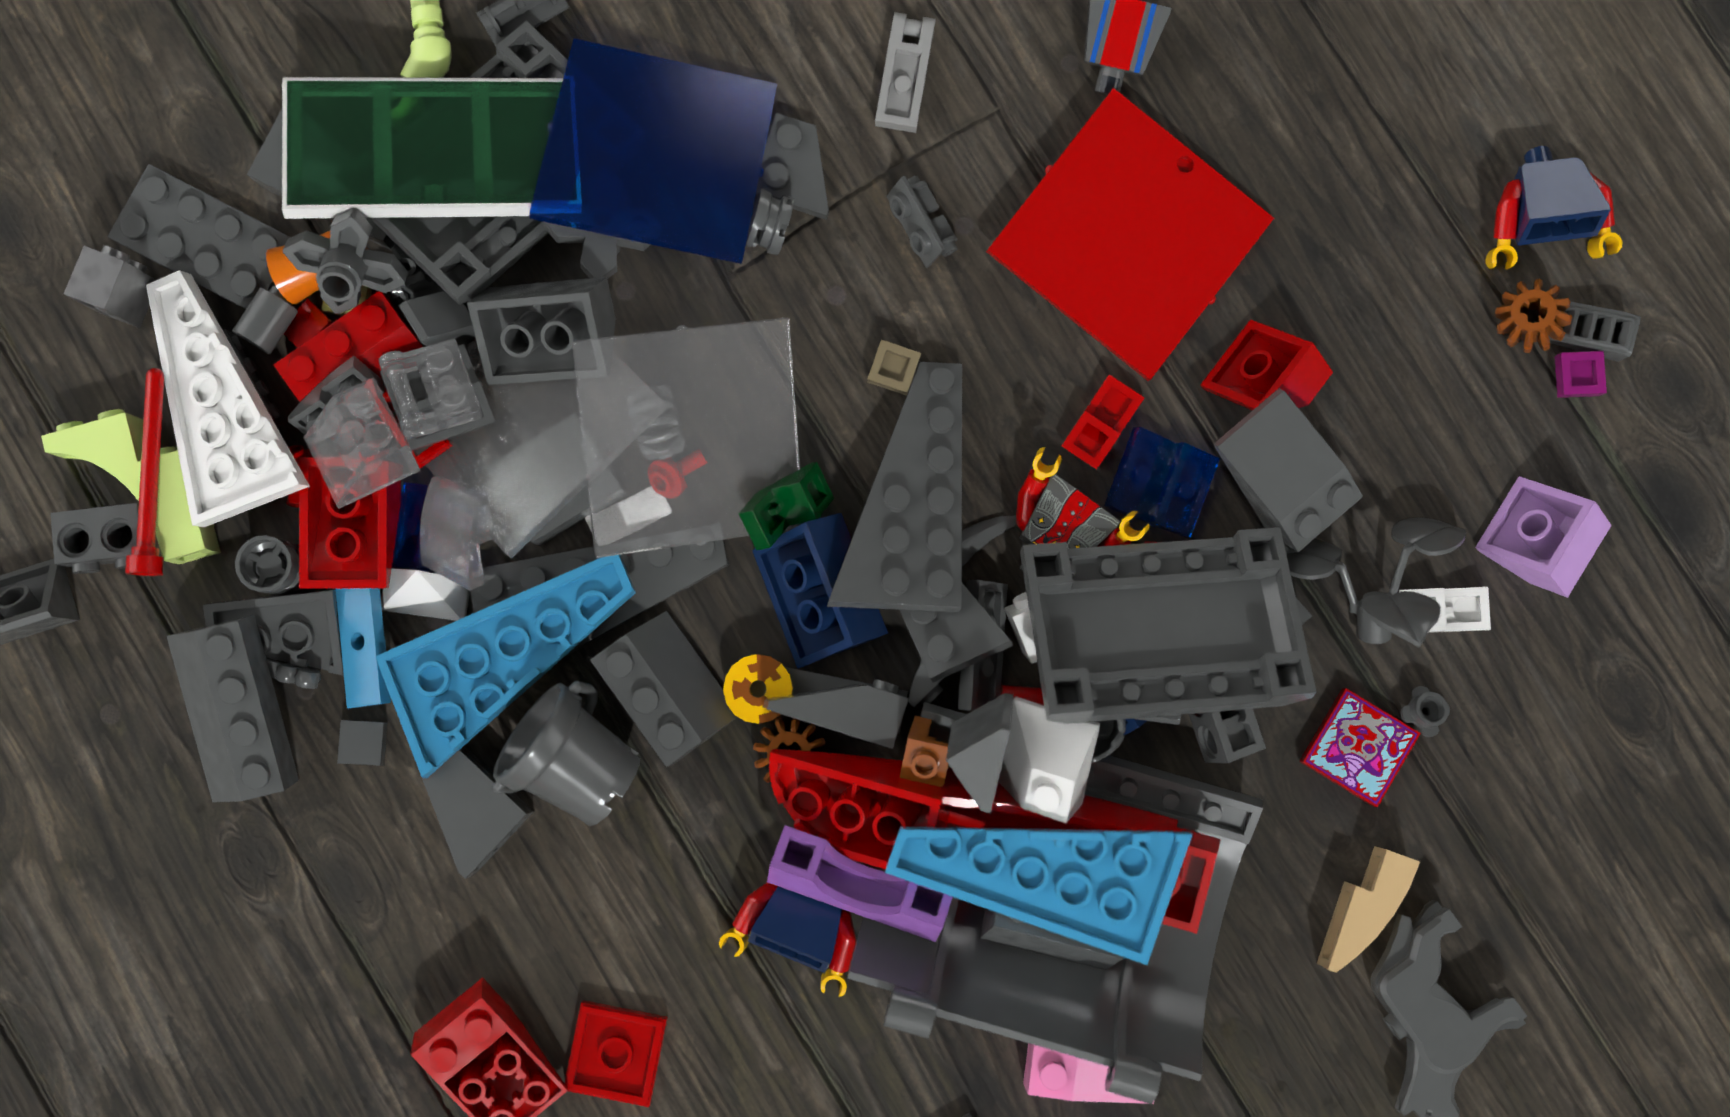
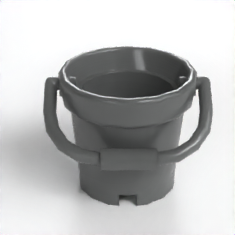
M576 681L568 688L564 684L559 683L549 688L538 698L511 733L496 761L493 773L496 781L492 789L496 793H514L526 790L575 816L588 826H593L602 821L612 811L605 804L615 795L622 798L636 776L641 758L636 756L639 754L637 751L622 742L592 716L598 702V690L593 685ZM579 693L587 695V701L584 705V708L581 707L582 697L578 695Z

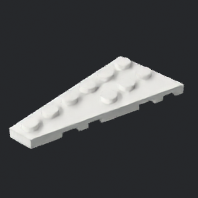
M179 270L147 284L146 289L162 371L164 373V382L192 525L207 527L310 487L193 276Z

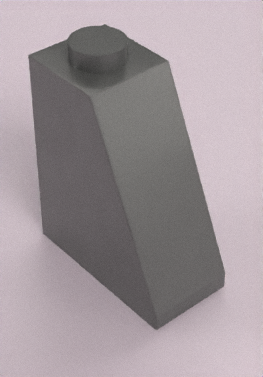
M466 745L428 778H422L457 870L464 879L474 876L535 812L515 792H494L492 789L496 781L493 777L494 772Z

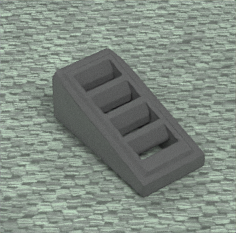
M1571 302L1570 307L1564 311L1572 315L1571 324L1564 326V339L1559 341L1549 337L1552 344L1580 352L1604 351L1605 359L1619 362L1630 357L1633 352L1641 316ZM1578 318H1582L1584 321L1580 336H1575ZM1596 323L1602 324L1598 340L1592 339ZM1614 328H1617L1614 342L1611 343Z

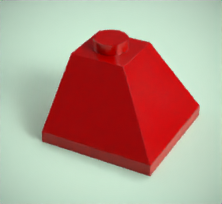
M1250 319L1200 386L1205 391L1252 411L1280 388L1286 392L1298 408L1310 404L1333 371L1314 343Z

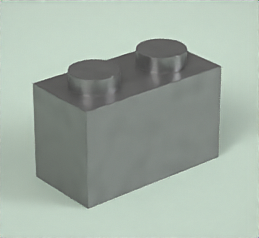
M103 245L101 252L84 246L64 295L103 315L140 328L150 306L146 285L156 280L145 274L147 266L129 259V255L119 250Z

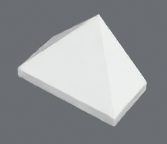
M392 568L389 588H382V611L457 621L466 617L470 595L469 581L465 578L419 570Z

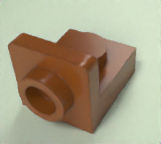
M915 716L907 739L899 778L942 787L949 765L946 761L949 743L936 741L937 737L929 736L932 719Z

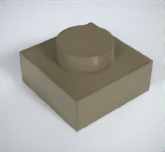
M881 340L867 382L907 396L921 358V353Z

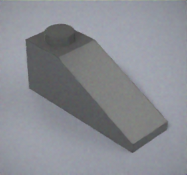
M874 679L872 686L855 684L768 698L764 700L763 708L893 749L909 698L897 695L899 686Z

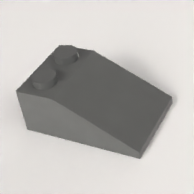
M1280 388L1213 444L1265 528L1280 527L1284 544L1297 552L1301 551L1363 497L1344 463L1286 392Z

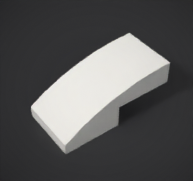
M1488 587L1399 590V592L1410 591L1420 593L1439 603L1441 607L1440 618L1429 632L1491 630Z

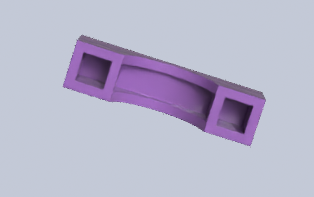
M786 825L772 858L767 882L933 942H936L943 929L952 901V896L887 874L885 871L857 863L835 850L828 840Z

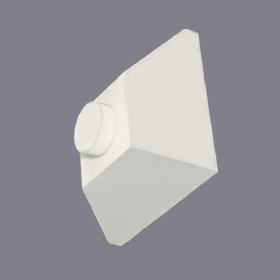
M1015 697L1012 706L1010 734L998 782L1023 809L1067 823L1083 803L1100 723L1063 724L1046 720L1044 705Z

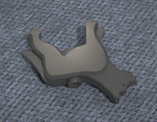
M1431 900L1425 904L1413 922L1411 917L1399 913L1396 914L1391 936L1384 953L1372 972L1370 980L1373 993L1388 1012L1383 1017L1385 1024L1399 1040L1406 1037V1070L1394 1106L1403 1116L1413 1111L1418 1117H1459L1460 1110L1454 1095L1455 1086L1461 1072L1474 1062L1496 1031L1519 1029L1526 1024L1524 1019L1527 1015L1513 997L1495 998L1477 1009L1464 1010L1448 992L1436 983L1441 971V938L1444 934L1453 933L1462 928V925L1451 910L1445 907L1442 908L1436 900Z

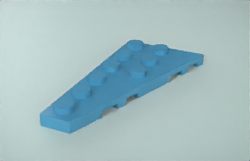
M618 551L375 656L422 778H428L636 593Z
M900 827L885 873L1147 965L1192 833L1190 831Z

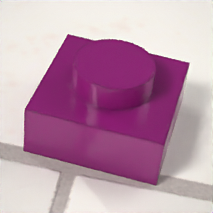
M1604 351L1565 352L1555 356L1557 398L1591 397L1607 393Z

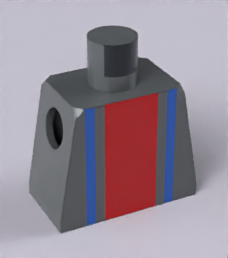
M1089 0L1084 63L1100 67L1095 92L1108 95L1113 88L1120 92L1125 73L1137 76L1144 74L1169 18L1170 7L1141 0Z

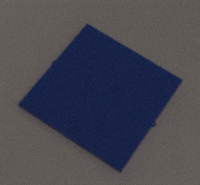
M573 38L553 121L548 123L550 133L529 212V219L742 264L758 180L764 175V169L761 165L777 84Z

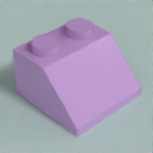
M1519 476L1475 548L1528 583L1568 598L1612 525L1595 501Z

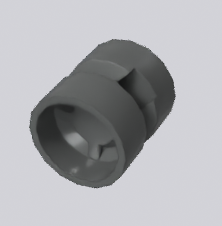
M265 535L246 541L239 549L235 560L236 574L241 583L249 589L273 595L294 594L301 590L299 589V546L297 544Z

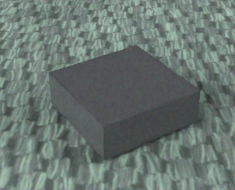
M341 720L337 763L384 766L388 722Z

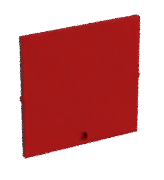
M1113 88L1054 165H1048L1045 168L1046 175L986 252L1144 379L1149 381L1208 304H1213L1216 301L1215 295L1270 225L1274 217Z

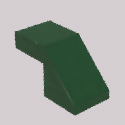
M813 462L758 491L738 514L756 550L771 548L788 526L818 519L834 500V497L818 462Z

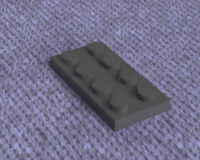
M150 164L146 167L107 236L113 241L173 272L181 270L191 274L196 284L244 309L248 307L260 288L269 291L272 286L276 287L268 270L266 252L269 248L285 245L287 240L291 238Z

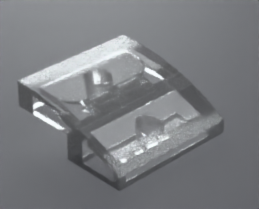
M440 475L432 477L426 492L421 516L420 553L422 565L468 590L485 585L479 544L494 539L489 500L487 497Z

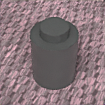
M272 286L269 291L260 288L232 329V332L261 351L271 354L298 311L292 306V303L282 296L277 287Z

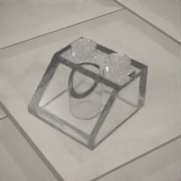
M374 377L333 395L304 436L338 509L421 471Z

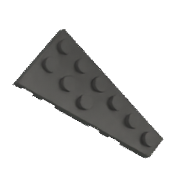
M711 523L468 570L467 575L474 613L618 551L636 593L565 655L568 656L623 625L624 622L642 612L650 610L659 605L658 603L728 566L721 523Z

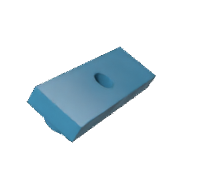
M380 588L335 589L347 709L391 703L390 694L375 656L386 652Z

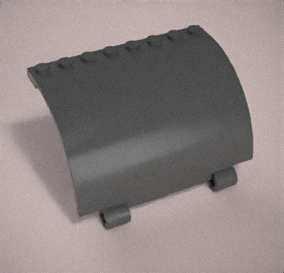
M924 702L920 717L932 719L929 736L937 737L936 741L949 743L952 723L967 714ZM1109 755L1091 763L1084 795L1178 819L1177 827L1221 839L1197 934L1161 924L1147 965L1124 957L1112 967L1104 970L982 939L980 935L985 908L952 897L943 929L936 942L863 917L847 979L891 991L883 1026L928 1039L935 1016L1095 1062L1108 1066L1105 1080V1090L1107 1092L1148 1104H1153L1161 1083L1162 1071L1200 1081L1203 1075L1202 1041L1205 1008L1217 940L1234 878L1245 847L1250 843L1263 811L1262 799ZM876 867L877 870L885 871V869Z

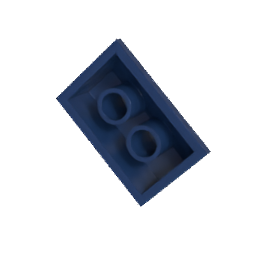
M842 513L805 522L782 534L771 548L756 550L755 548L752 550L797 669L852 649L888 633L879 609L827 607L852 541Z

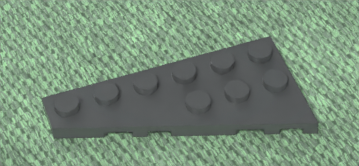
M919 363L827 607L960 612L962 602V364Z

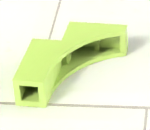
M115 409L102 412L97 415L98 420L85 424L82 421L62 423L56 426V432L41 436L46 453L67 459H80L92 462L115 476L139 501L143 419L128 414L124 410ZM164 447L160 449L156 538L164 561L180 565L221 552L213 524L207 527L192 525L177 447Z

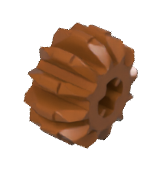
M1539 278L1535 280L1532 290H1528L1526 284L1520 281L1516 285L1517 295L1507 291L1502 294V301L1506 306L1496 307L1495 317L1503 320L1497 325L1496 330L1498 334L1510 333L1507 339L1509 347L1515 346L1522 340L1524 341L1523 351L1525 353L1531 352L1533 342H1538L1540 348L1546 351L1550 349L1549 337L1559 341L1564 339L1565 332L1562 327L1570 325L1572 321V315L1564 311L1570 307L1571 302L1569 298L1556 299L1560 291L1559 286L1553 285L1546 292L1542 291L1543 280ZM1529 310L1539 311L1537 322H1528Z
M781 717L776 718L775 725L779 734L775 735L769 728L763 727L760 732L771 741L770 744L754 743V750L767 752L766 758H761L754 762L755 767L762 768L769 764L770 752L772 749H779L782 743L789 746L796 742L801 747L800 751H812L813 748L825 745V739L818 738L810 743L807 738L815 731L816 726L814 724H809L801 734L798 732L801 720L793 718L791 721V731H787L784 720ZM769 772L764 776V780L767 783L771 781Z

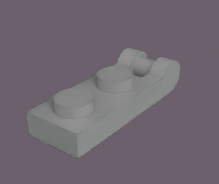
M894 12L875 126L916 133L935 29V18L923 17V21L908 19L905 13ZM904 35L919 38V44L903 42Z

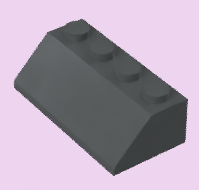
M250 615L168 635V644L212 802L245 801L285 791L299 781L255 616Z

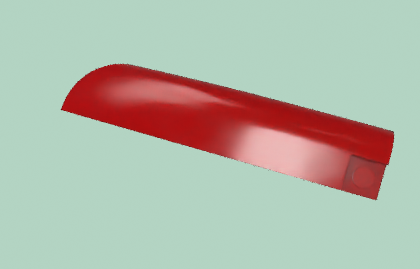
M772 749L770 752L769 774L772 789L778 805L783 803L787 812L795 821L793 827L828 840L835 850L849 859L886 869L900 827L1190 831L1177 827L1178 819L1084 795L1082 805L1068 822L1064 823L1023 809L999 782L997 783L991 812L988 813L980 810L952 768L949 767L944 785L940 787L899 778L903 763L901 760ZM1190 831L1192 837L1162 924L1197 934L1221 839Z

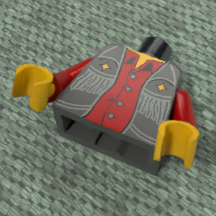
M1045 447L1037 451L1033 461V469L1028 473L1017 495L1016 524L1022 530L1019 539L1026 545L1067 542L1068 549L1129 545L1131 541L1141 539L1149 530V523L1140 531L1131 528L1129 521L1138 513L1137 511H1131L1120 521L1059 477L1056 472L1062 460L1060 455L1055 464L1045 465L1041 461ZM1021 564L1019 569L1023 572V567Z

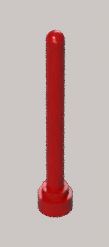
M151 368L146 373L136 546L131 547V555H126L125 574L163 575L164 557L159 556L160 549L155 547L164 395V373L158 368Z

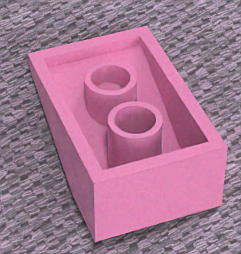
M1028 1043L1023 1080L1028 1095L1068 1101L1148 1104L1107 1092L1105 1090V1080L1108 1066Z

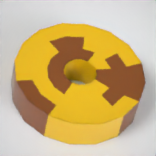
M755 654L743 657L732 665L725 676L723 692L726 704L735 716L745 722L761 724L773 721L781 715L780 713L763 708L764 700L792 695L793 684L790 673L781 662L771 656ZM758 680L764 682L767 688L766 693L759 698L753 696L750 690L752 683Z

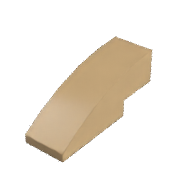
M1374 846L1361 887L1345 881L1343 883L1317 961L1318 965L1337 973L1378 937L1394 916L1410 889L1420 861Z

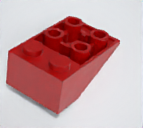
M483 977L414 1033L411 1056L469 1117H537L568 1091V1087L512 1008Z

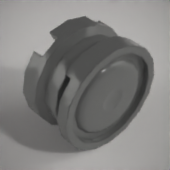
M761 188L751 215L745 246L751 248L758 244V246L766 248L767 253L778 256L785 239L784 235L787 226H789L793 205L791 204H793L794 198L785 195L777 198L772 196L771 192Z

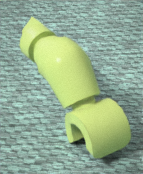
M410 0L412 26L415 29L413 33L414 41L410 44L411 53L400 75L403 78H442L449 71L451 44L445 38L444 30L441 29L444 23L439 0ZM391 99L392 104L400 99ZM402 99L400 107L392 112V129L401 134L426 113L424 101L422 99Z

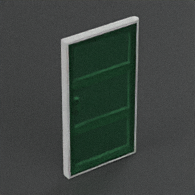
M283 77L282 211L285 219L334 218L352 208H357L365 218L582 216L574 93L576 85L574 84V78Z

